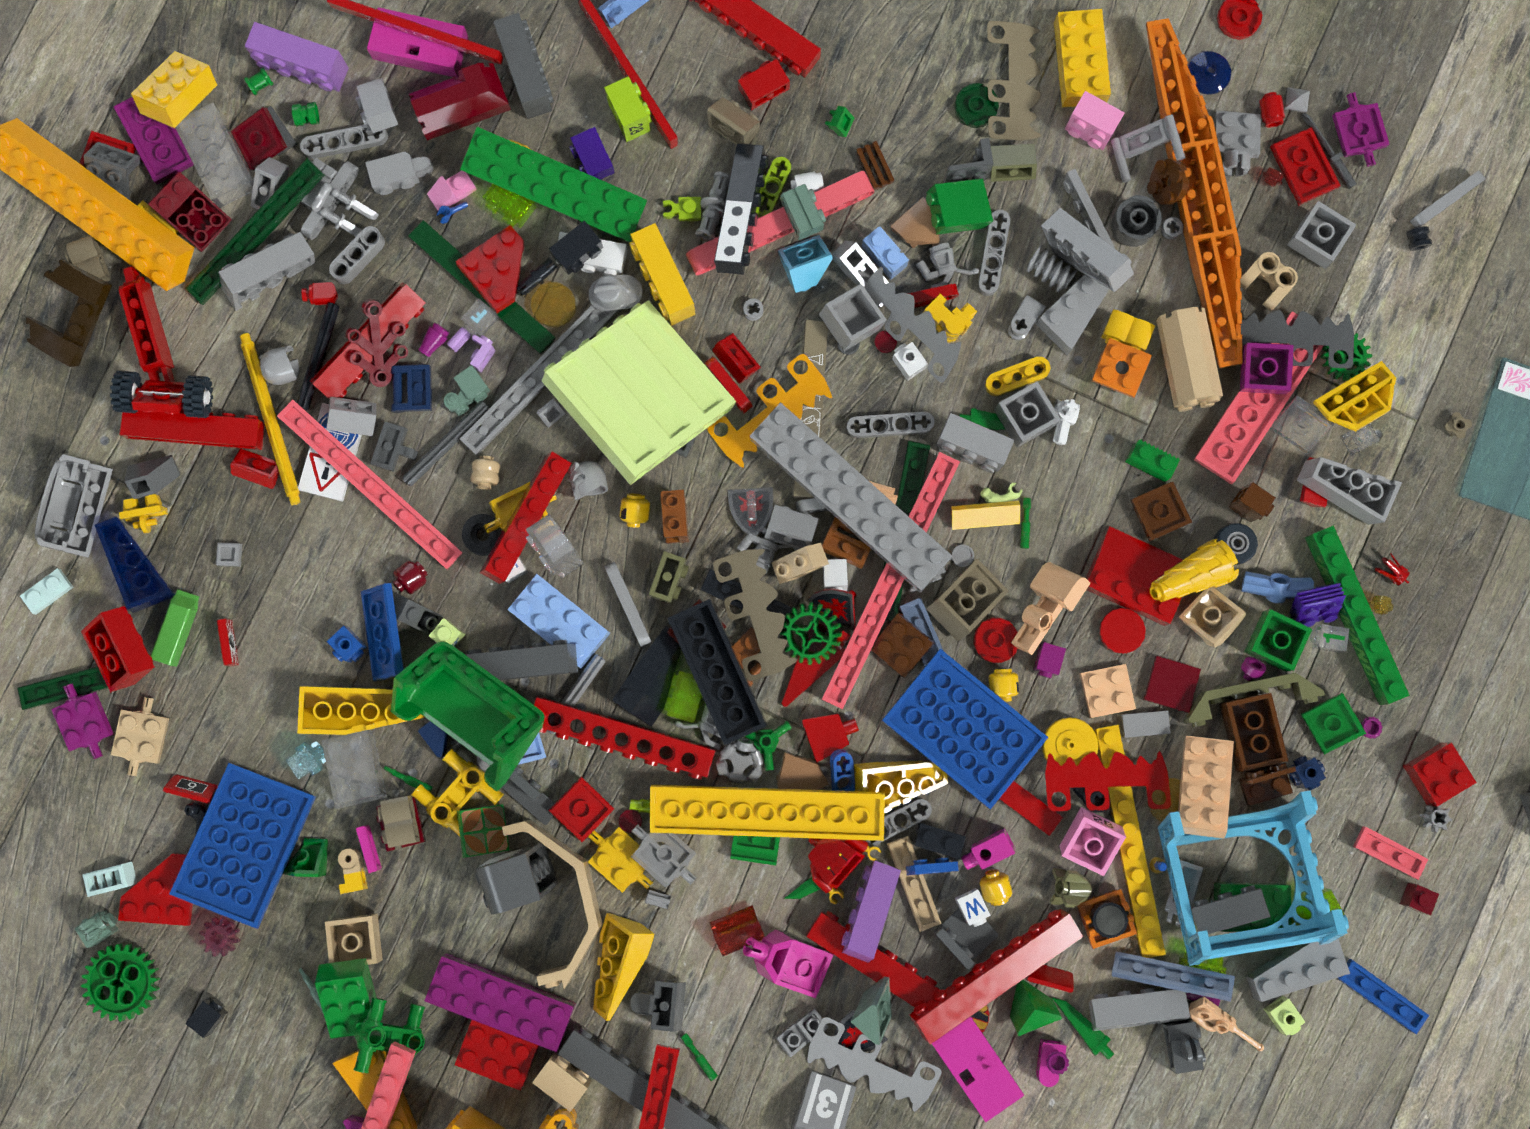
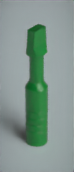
M1024 498V517L1021 523L1020 548L1029 549L1031 498Z
M387 766L384 767V771L403 780L405 784L414 788L422 784L431 793L433 786L410 775L406 776L395 769Z
M685 1033L680 1037L681 1040L691 1050L696 1062L709 1080L713 1081L718 1077L717 1073L704 1055L696 1049L689 1035Z

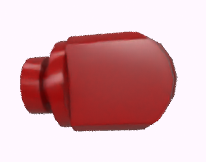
M332 282L313 283L309 285V290L307 288H302L301 290L303 302H308L310 299L311 305H326L328 302L335 304L338 299L336 288Z

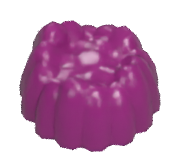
M1366 717L1361 722L1366 732L1363 736L1369 739H1375L1380 736L1383 727L1378 718Z
M1056 1051L1048 1055L1046 1065L1049 1071L1059 1075L1068 1070L1069 1059L1066 1054Z

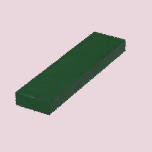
M94 667L18 687L17 690L22 710H28L68 699L63 687L72 683L78 696L108 689V686L99 668Z

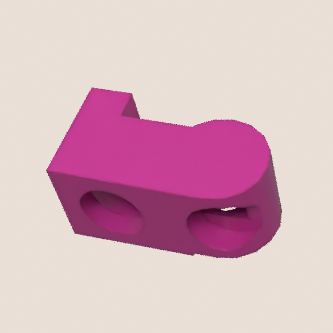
M1040 1039L1036 1076L1040 1083L1046 1087H1053L1059 1081V1075L1049 1071L1046 1060L1052 1052L1059 1051L1066 1054L1067 1045L1064 1042Z

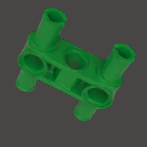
M372 997L367 1019H364L355 1030L354 1036L359 1052L353 1070L369 1073L373 1052H376V1050L389 1051L393 1042L415 1050V1055H417L425 1044L422 1028H420L425 1006L411 1004L406 1025L384 1024L381 1020L387 1000Z

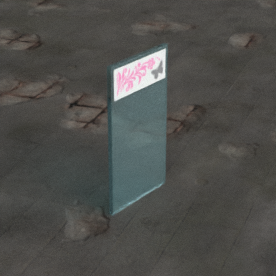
M1502 358L1458 496L1530 520V366L1508 358Z

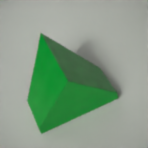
M304 838L303 845L286 865L283 874L295 877L325 876L327 871L328 839Z
M1025 980L1017 983L1010 1019L1018 1036L1062 1019L1052 998Z

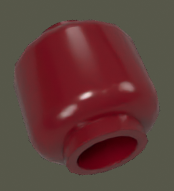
M408 560L393 572L395 580L392 583L400 593L405 591L407 594H413L426 584V576L428 574L418 561Z

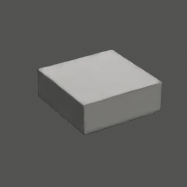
M217 543L216 565L241 567L242 544Z

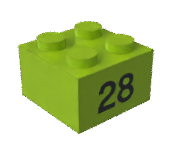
M628 76L604 87L608 105L626 142L650 132L651 113L646 102H642L641 92L636 82L632 83Z

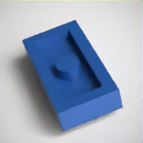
M949 858L935 859V863L928 864L927 859L914 860V865L906 866L907 876L959 871L958 861L949 862Z

